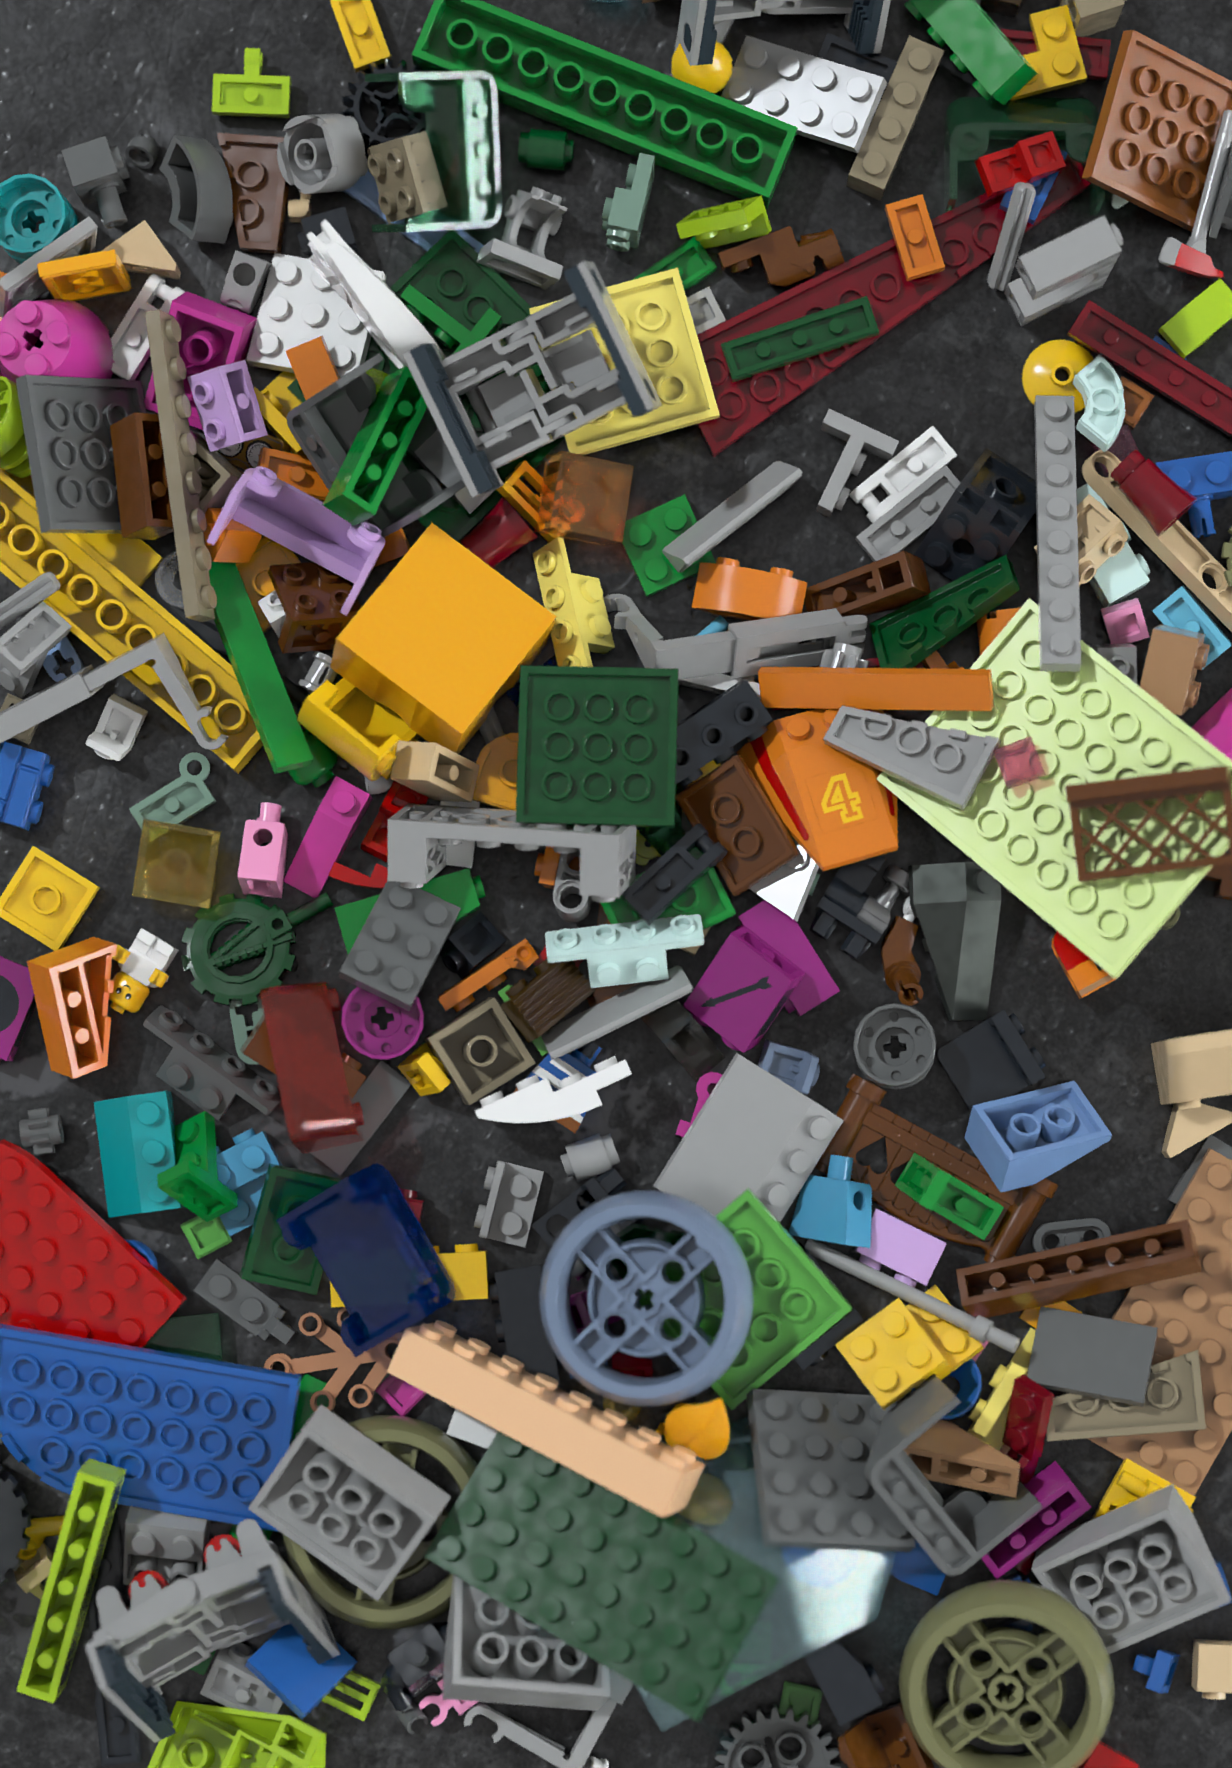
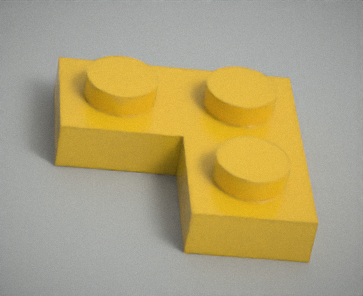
M1068 5L1030 14L1029 21L1038 51L1023 56L1038 74L1011 98V101L1083 83L1087 80Z

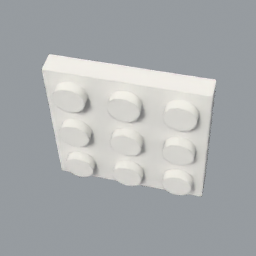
M274 253L246 359L249 365L294 373L285 351L320 336L324 337L340 378L363 364L368 352L371 335L348 303L334 288L332 289L325 282L309 259ZM373 270L383 282L386 281V275L383 271Z

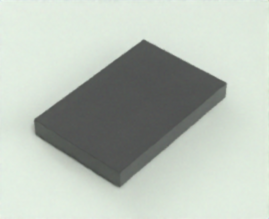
M1041 1306L1027 1377L1047 1389L1144 1407L1158 1328Z

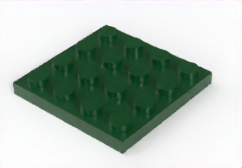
M521 666L515 822L533 825L543 823L578 824L580 826L624 825L631 827L675 828L679 669Z

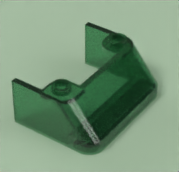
M484 70L365 74V82L398 81L399 99L404 108L411 112H425L426 131L448 205L444 208L405 218L404 223L372 224V232H423L489 228L494 226L502 214L498 93L497 84L493 76Z
M961 97L954 100L949 105L945 115V213L954 209L957 201V162H975L985 154L988 147V139H1027L1053 131L1056 139L1065 140L1066 151L1074 161L1086 163L1099 119L1097 107L1091 101L1084 98H1021L1013 101L1010 99L1004 106L993 97L989 101L984 97ZM1091 183L1090 215H1097L1105 200V189Z

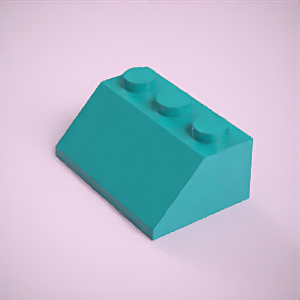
M161 1091L94 1102L108 1218L184 1208L185 1206L163 1192L157 1185V1174L176 1165V1123L172 1092Z

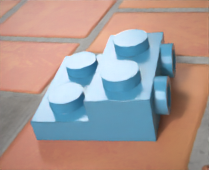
M251 1128L232 1138L235 1146L221 1152L219 1146H216L218 1181L234 1191L238 1199V1207L220 1216L229 1236H233L253 1225L269 1163L283 1166L265 1131L256 1134L254 1129Z

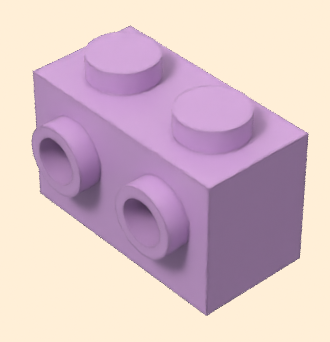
M245 360L215 367L187 377L210 452L268 435Z

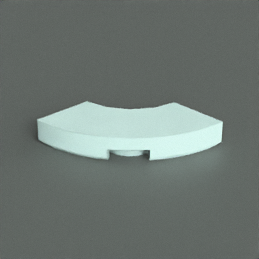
M1099 354L1074 376L1072 384L1081 393L1085 404L1084 414L1078 421L1076 429L1103 452H1106L1120 432L1126 410L1123 396L1124 389L1119 376L1108 361Z

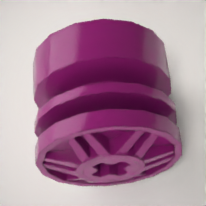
M356 987L349 994L343 1006L342 1027L346 1039L358 1052L373 1059H391L403 1055L416 1044L423 1030L424 1012L418 997H416L411 1009L407 1011L360 987ZM384 1007L386 1013L393 1014V1021L387 1022V1029L380 1030L377 1023L371 1022V1016L377 1014V1008Z

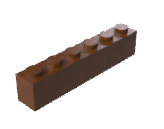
M1188 1220L956 1270L963 1309L971 1316L977 1317L981 1315L985 1318L1202 1272L1195 1235Z

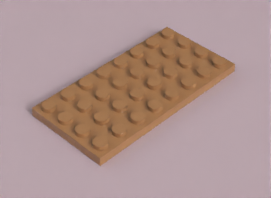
M1208 1148L1166 1222L1168 1224L1188 1220L1195 1235L1202 1272L1129 1287L1111 1318L1113 1320L1158 1328L1152 1365L1198 1350L1206 1429L1088 1438V1440L1123 1460L1127 1458L1193 1496L1196 1494L1232 1431V1160L1211 1148Z

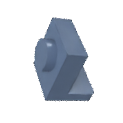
M765 1039L757 1066L800 1093L808 1095L810 1087L816 1084L820 1073L819 1058L809 1051Z

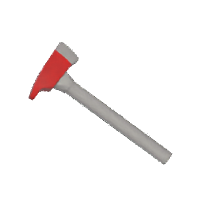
M1224 110L1194 227L1187 244L1185 245L1173 237H1168L1159 255L1160 263L1178 271L1205 278H1223V272L1213 266L1211 257L1206 254V238L1232 143V110Z

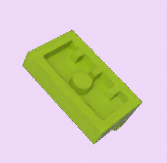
M762 196L695 210L676 224L680 239L695 236L696 241H700L704 249L765 236L772 231Z

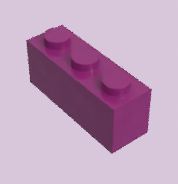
M766 900L738 916L737 920L741 925L735 928V930L746 926L806 972L783 1006L788 1014L795 1011L798 1017L840 991L794 919Z
M1056 1460L1035 1475L1027 1484H1024L1043 1507L981 1558L996 1579L1000 1578L1091 1508Z

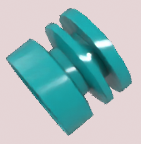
M34 174L14 175L0 183V246L19 264L29 259L79 223V218L73 206L59 189L46 178ZM41 221L39 232L34 233L33 230L36 229V222Z

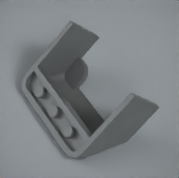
M380 353L304 401L287 414V424L292 435L328 490H330L369 411L368 407L376 401V385L373 379L366 374V371L384 360ZM401 460L375 515L363 522H369L377 526L382 532L381 535L385 538L424 516L466 485L460 480L442 490L438 479L432 473L423 469H416L410 473Z
M933 1374L885 1414L865 1467V1475L869 1483L937 1567L947 1575H959L980 1560L1043 1506L1020 1481L1018 1482L1016 1498L995 1494L988 1501H985L977 1491L963 1488L954 1492L945 1501L904 1451L908 1445L960 1403L947 1386Z

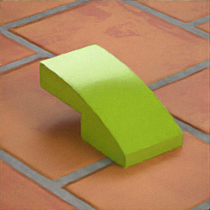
M1219 278L1167 321L1158 332L1179 356L1184 359L1232 319V291Z

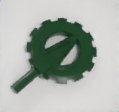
M327 892L287 914L276 904L271 908L263 904L264 898L255 894H247L246 899H235L234 893L218 897L220 903L211 908H208L205 904L194 915L198 920L193 928L186 927L182 939V944H187V955L181 956L183 969L185 972L191 970L195 978L191 984L202 995L206 991L214 995L213 1001L215 1003L230 1006L231 1001H242L243 1006L258 1003V996L268 990L272 995L283 985L280 978L285 970L292 971L296 958L295 955H290L291 944L296 943L294 927L334 905ZM235 923H248L230 941L225 942L224 946L219 947L218 951L211 954L212 943L222 929ZM260 955H265L261 964L249 974L229 976L219 971L225 969V967L234 966L233 964L237 965L242 963V961L246 962L251 958L254 959Z

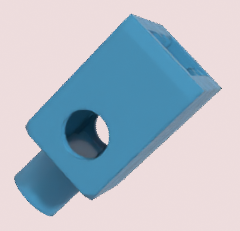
M831 1154L827 1178L809 1175L799 1194L789 1229L791 1236L870 1248L872 1188L870 1184L850 1181L854 1158Z

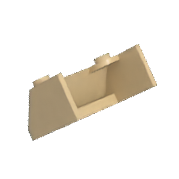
M1232 1030L1151 1043L1161 1105L1177 1103L1178 1110L1201 1107L1200 1099L1232 1094Z

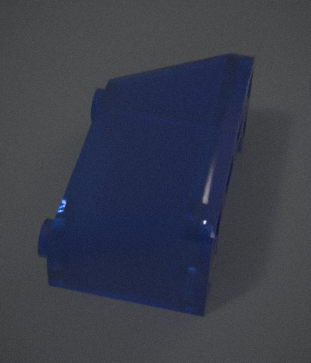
M378 1163L346 1177L276 1220L282 1229L284 1240L290 1246L299 1250L312 1248L350 1314L342 1321L341 1338L344 1344L351 1349L355 1358L425 1318L455 1298V1287L448 1272L389 1171Z

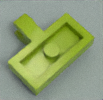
M245 48L244 75L213 74L212 113L213 115L290 118L291 78L290 76L261 75L263 63L261 49Z

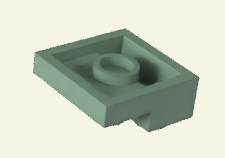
M639 153L637 165L632 163L629 165L625 182L626 189L616 187L614 197H606L602 213V229L607 230L606 237L608 239L606 246L610 249L624 252L628 251L629 247L638 249L654 179L655 156Z

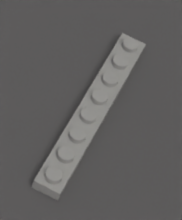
M1035 395L1034 424L1040 671L1080 672L1081 638L1074 396Z

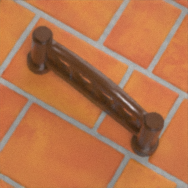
M853 1073L846 1085L849 1091L836 1113V1116L844 1121L814 1168L828 1174L831 1154L854 1158L850 1181L870 1184L872 1188V1201L893 1216L936 1237L981 1248L986 1252L983 1260L988 1263L1015 1257L1046 1198L1052 1199L1059 1185L1044 1178L1036 1184L1000 1193L979 1159L880 1106L887 1091ZM885 1137L887 1169L883 1173H875L871 1170L870 1165L862 1166L856 1161V1154L859 1150ZM915 1152L947 1173L954 1174V1177L982 1194L988 1193V1197L1004 1206V1209L986 1239L982 1240L935 1211H931L917 1203L894 1186L895 1183L890 1178L891 1171L908 1162Z

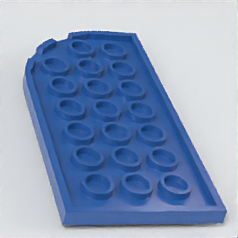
M0 1324L1 1440L18 1462L22 1461L34 1473L39 1475L42 1482L71 1495L77 1471L91 1458L126 1470L117 1504L239 1525L243 1520L253 1519L259 1524L261 1529L279 1531L248 1508L292 1445L301 1375Z

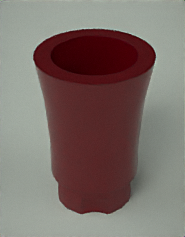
M1136 449L1110 474L1111 478L1120 485L1118 489L1143 515L1157 537L1167 531L1198 499L1174 482L1150 458L1146 460Z
M502 497L491 512L460 542L462 546L494 568L519 548L538 537L509 502Z

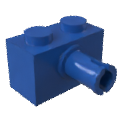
M1232 451L1155 463L1180 487L1198 498L1188 509L1192 535L1196 539L1201 538V535H1204V538L1216 535L1210 501L1232 497Z

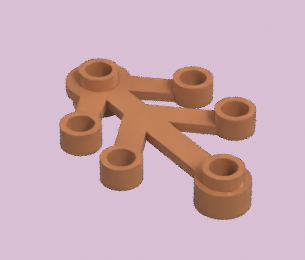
M354 1306L343 1307L337 1314L339 1326L345 1330L354 1329L374 1345L357 1348L327 1326L318 1313H305L299 1319L300 1331L304 1335L315 1336L335 1352L296 1359L285 1353L274 1354L266 1360L264 1369L273 1370V1365L276 1362L283 1363L285 1372L293 1374L338 1368L323 1390L315 1392L310 1399V1406L315 1412L318 1409L317 1398L322 1394L326 1395L329 1399L327 1409L332 1411L336 1404L335 1399L360 1364L376 1362L364 1382L353 1386L348 1394L349 1401L354 1407L364 1408L372 1403L374 1392L388 1374L387 1370L392 1361V1358L387 1354L388 1346L391 1343L399 1345L403 1333L399 1331L383 1333L364 1319L358 1308ZM349 1310L353 1311L356 1315V1321L351 1326L343 1321L344 1313ZM311 1316L318 1322V1326L313 1332L308 1331L305 1327L306 1319ZM360 1388L364 1389L368 1394V1398L363 1404L355 1399V1392Z

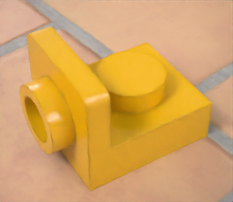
M426 1043L421 1044L397 1066L421 1097L440 1093L451 1083L445 1074L444 1066L434 1057Z

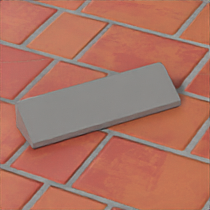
M781 461L772 463L663 549V554L678 573L680 571L682 573L792 487L802 477L801 474L803 472L800 468Z
M678 965L668 969L669 979L642 982L549 1028L541 1035V1038L551 1058L555 1060L691 993L693 987L682 967Z

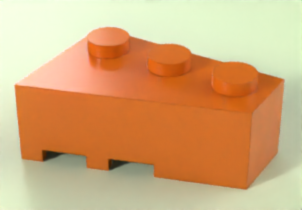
M92 937L27 961L51 1071L75 1079L107 1066L111 1017L107 1016L109 993H113L114 980H111L110 976L112 956H116L117 951L116 943Z

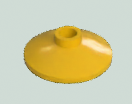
M1053 340L1040 345L1029 355L1022 372V384L1027 398L1034 405L1035 395L1074 396V413L1081 411L1085 408L1081 393L1072 383L1074 376L1094 358L1084 347L1068 340ZM1058 369L1066 370L1069 374V379L1059 381L1055 376V371Z

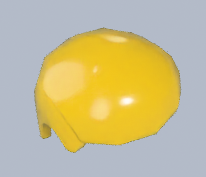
M718 41L715 44L712 64L690 66L681 44L678 45L672 56L673 78L713 94L722 90L732 76V58L726 48Z

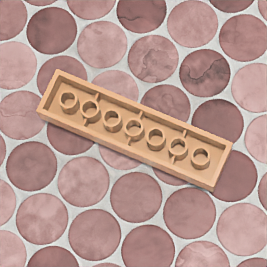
M436 1320L435 1323H423L420 1326L405 1329L387 1370L388 1373L662 1518L687 1507L705 1467V1464L696 1460V1453L680 1445H675L673 1448L661 1442L662 1436L645 1427H640L639 1430L626 1423L627 1418L621 1413L611 1409H605L604 1412L592 1406L593 1400L588 1396L576 1391H571L569 1394L558 1388V1381L552 1377L537 1373L535 1376L523 1369L525 1365L521 1361L506 1355L501 1358L489 1352L491 1347L485 1342L475 1338L466 1340L456 1334L457 1329L446 1322Z

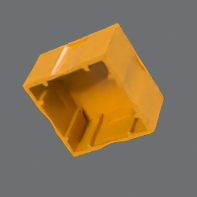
M431 523L336 638L330 668L372 700L387 706L397 713L407 723L409 728L426 741L438 743L459 754L486 721L496 701L520 679L521 666H530L545 648L556 616L435 524Z

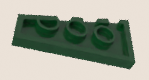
M1007 555L869 623L880 668H913L1020 590L1013 564Z

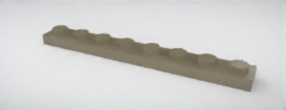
M157 309L145 312L184 611L186 618L205 622L215 620L214 608L217 605V596L213 586L210 584L209 577L212 559L208 548L205 547L204 531H206L207 522L203 510L200 509L198 495L201 492L202 484L198 472L195 471L193 455L196 454L197 447L194 436L190 433L188 418L191 416V404L185 395L183 380L186 378V367L183 359L180 357L178 342L181 341V329L174 316Z

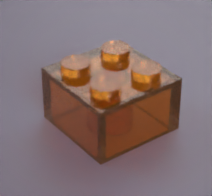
M559 451L546 456L540 494L541 500L538 507L539 518L535 532L553 534L601 546H610L623 542L634 466L566 451Z

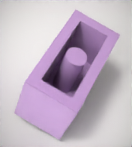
M874 1208L871 1213L870 1248L855 1246L854 1250L861 1253L859 1262L880 1271L882 1265H885L897 1271L894 1276L895 1279L915 1288L917 1282L927 1285L947 1243Z

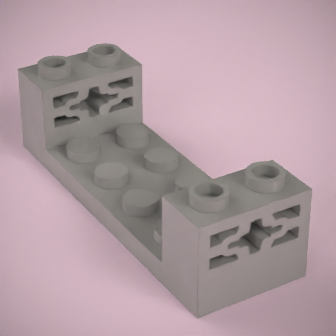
M409 803L388 819V881L400 882V886L403 888L423 887L424 884L446 867V845H458L462 843V840L477 841V846L484 848L499 847L500 843L515 844V848L518 850H536L539 848V845L554 846L553 850L559 853H573L577 851V848H580V895H589L591 900L596 902H612L615 900V897L619 898L635 880L636 827L624 825L523 824L515 822L516 810Z

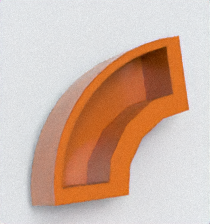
M717 557L716 563L700 562L691 608L718 617L722 616L747 621L802 613L807 582L792 578L793 571L771 567L770 572L739 567V561L724 557Z

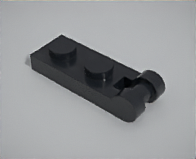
M700 823L687 832L621 894V899L648 926L711 867L717 865L726 856L728 850L720 842L715 844L707 836L709 832ZM697 847L703 853L698 860L689 853L692 848Z

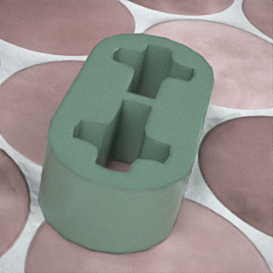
M260 996L257 997L259 1002L254 1003L258 1005V1011L252 1013L254 1026H247L245 1015L238 1014L237 1008L243 1006L242 1001H231L230 1018L238 1057L250 1065L260 1064L243 1054L240 1049L249 1037V1031H253L266 1011L265 1003Z

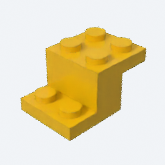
M936 1284L924 1292L951 1305ZM897 1298L835 1344L883 1410L913 1388L919 1387L933 1374L940 1380H943L984 1349L978 1340L969 1337L968 1331L909 1303L905 1306L900 1298Z

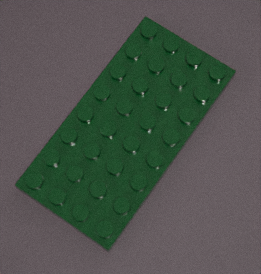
M500 1431L496 1434L424 1555L428 1560L697 1722L702 1717L780 1581L779 1577L675 1516L669 1515L662 1518Z

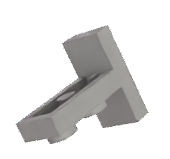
M831 409L828 410L822 422L821 430L846 441L847 444L816 509L817 512L828 517L831 516L834 508L842 510L851 491L845 487L850 474L858 476L867 455L861 453L862 449L890 461L899 443L898 440Z
M44 601L0 637V684L7 690L13 691L21 699L32 690L48 651L66 637L72 627Z

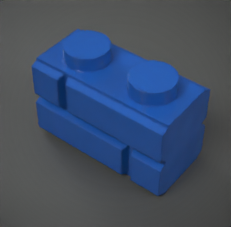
M5 741L1 743L0 823L29 831L31 823H38L43 809V802L38 801L42 786L49 787L54 773V765L49 764L51 760L49 755Z

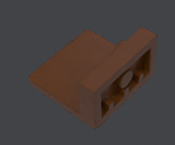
M315 562L271 565L268 574L286 614L278 640L282 653L334 649L336 638L361 609L359 601L356 599L347 616L340 613L352 589L350 581Z

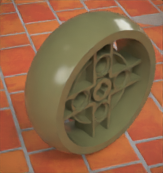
M383 1415L362 1418L348 1423L376 1444L382 1443L383 1449L414 1471H416L419 1450L430 1455L449 1472L461 1493L478 1466L468 1451L457 1440L434 1425L418 1419ZM416 1471L418 1474H420V1475L423 1476L425 1479H427L423 1474H421L420 1472ZM445 1507L434 1522L437 1526V1533L449 1515L445 1511ZM282 1533L286 1555L297 1579L320 1606L344 1621L372 1629H403L426 1623L450 1609L453 1574L450 1572L428 1591L412 1598L393 1601L396 1581L416 1575L432 1562L425 1558L424 1555L434 1538H423L377 1601L359 1587L356 1594L343 1587L327 1572L318 1558Z
M990 1580L972 1584L951 1593L933 1606L921 1619L906 1644L901 1660L899 1690L905 1719L916 1742L940 1768H1078L1099 1744L1107 1728L1114 1703L1115 1686L1111 1661L1106 1647L1093 1624L1075 1605L1061 1595L1028 1582ZM997 1616L1017 1617L1038 1623L1046 1627V1629L1038 1635L1015 1627L988 1629L981 1619ZM942 1642L954 1658L950 1664L947 1676L949 1701L935 1710L927 1689V1674L931 1658ZM977 1649H983L988 1651L992 1657L987 1661H978L973 1658L971 1653ZM1033 1657H1041L1047 1661L1048 1665L1042 1669H1035L1027 1661ZM1080 1661L1086 1678V1699L1078 1720L1069 1728L1059 1716L1066 1696L1064 1672ZM1004 1681L1006 1686L1010 1682L1014 1684L1013 1691L1009 1692L1007 1688L1001 1691L999 1689L1000 1682ZM970 1703H978L985 1708V1711L979 1715L969 1713L965 1707ZM1026 1711H1035L1042 1718L1037 1722H1028L1021 1715ZM977 1736L984 1741L998 1745L1025 1743L1031 1752L1020 1754L995 1753L977 1748L968 1742Z

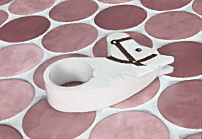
M326 219L321 223L323 231L318 236L312 232L306 235L310 241L307 245L313 253L309 258L313 267L332 289L334 288L348 303L382 351L398 369L404 366L408 367L402 354L422 344L435 343L442 359L446 358L432 336L407 306L345 243Z

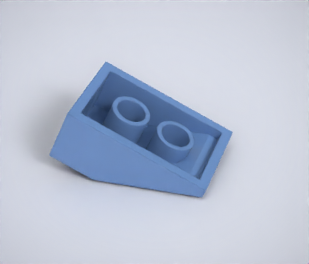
M1071 1081L973 1105L964 1138L1000 1193L1038 1183L1110 1141L1112 1134L1077 1083Z

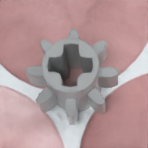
M835 643L833 651L824 650L819 667L867 668L869 661L861 659L862 649L845 643Z

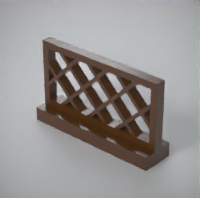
M1224 765L1066 785V797L1070 805L1078 880L1088 881L1232 863L1231 767ZM1223 791L1224 809L1215 820L1196 807L1206 793ZM1198 794L1192 803L1183 797ZM1176 797L1188 806L1175 825L1156 812L1166 798ZM1158 799L1152 808L1143 802ZM1136 802L1148 812L1135 830L1116 817L1126 803ZM1118 804L1112 813L1103 807ZM1096 807L1108 817L1095 835L1082 826L1080 809ZM1192 811L1211 824L1197 843L1179 830V827ZM1152 816L1171 829L1157 848L1139 835V832ZM1225 816L1227 830L1219 825V823ZM1112 821L1131 834L1117 853L1099 840V837ZM1215 828L1228 837L1230 855L1214 857L1201 847ZM1175 833L1193 847L1183 861L1174 862L1161 852ZM1083 834L1086 835L1089 839H1091L1085 846V848ZM1135 838L1153 852L1143 866L1134 867L1121 857ZM1096 843L1113 858L1103 871L1087 872L1085 855ZM1197 851L1207 857L1191 860ZM1157 856L1166 862L1150 865ZM1117 861L1126 867L1111 869Z

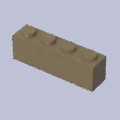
M912 36L908 37L849 172L847 187L880 201L882 200L941 65L945 50Z

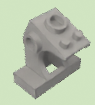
M532 187L530 193L518 189L516 196L511 195L504 209V216L508 218L502 240L494 238L481 247L477 263L545 290L559 281L563 266L547 260L544 255V249L548 234L554 236L557 233L562 221V214L567 212V208L560 205L563 198L537 187ZM520 226L534 231L530 249L517 245V235Z

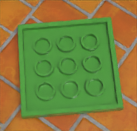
M749 1187L715 1215L732 1234L741 1248L748 1265L753 1288L752 1319L744 1345L729 1369L711 1385L731 1410L747 1398L746 1394L762 1386L852 1310L851 1304ZM669 1261L665 1269L666 1275L670 1280L680 1282L684 1278L683 1266L678 1261ZM713 1261L700 1273L705 1290V1308L699 1326L714 1341L723 1317L724 1291L719 1271ZM640 1288L639 1292L642 1295L638 1301L640 1305L644 1307L649 1304L653 1307L651 1298L654 1296V1293L650 1289L643 1292ZM670 1317L664 1322L665 1333L671 1338H680L683 1331L680 1321Z

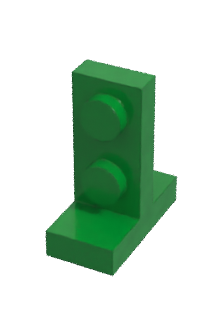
M410 284L400 295L401 301L421 324L424 321L435 330L432 335L441 344L449 349L453 345L457 347L453 354L497 333L503 325L502 316L489 307L474 328L469 331Z
M203 1111L176 1125V1165L157 1174L158 1188L206 1222L238 1207L237 1194L218 1181L215 1118L208 1112Z
M915 1152L894 1185L917 1203L931 1211H935L982 1240L986 1239L1004 1209V1206L940 1169Z

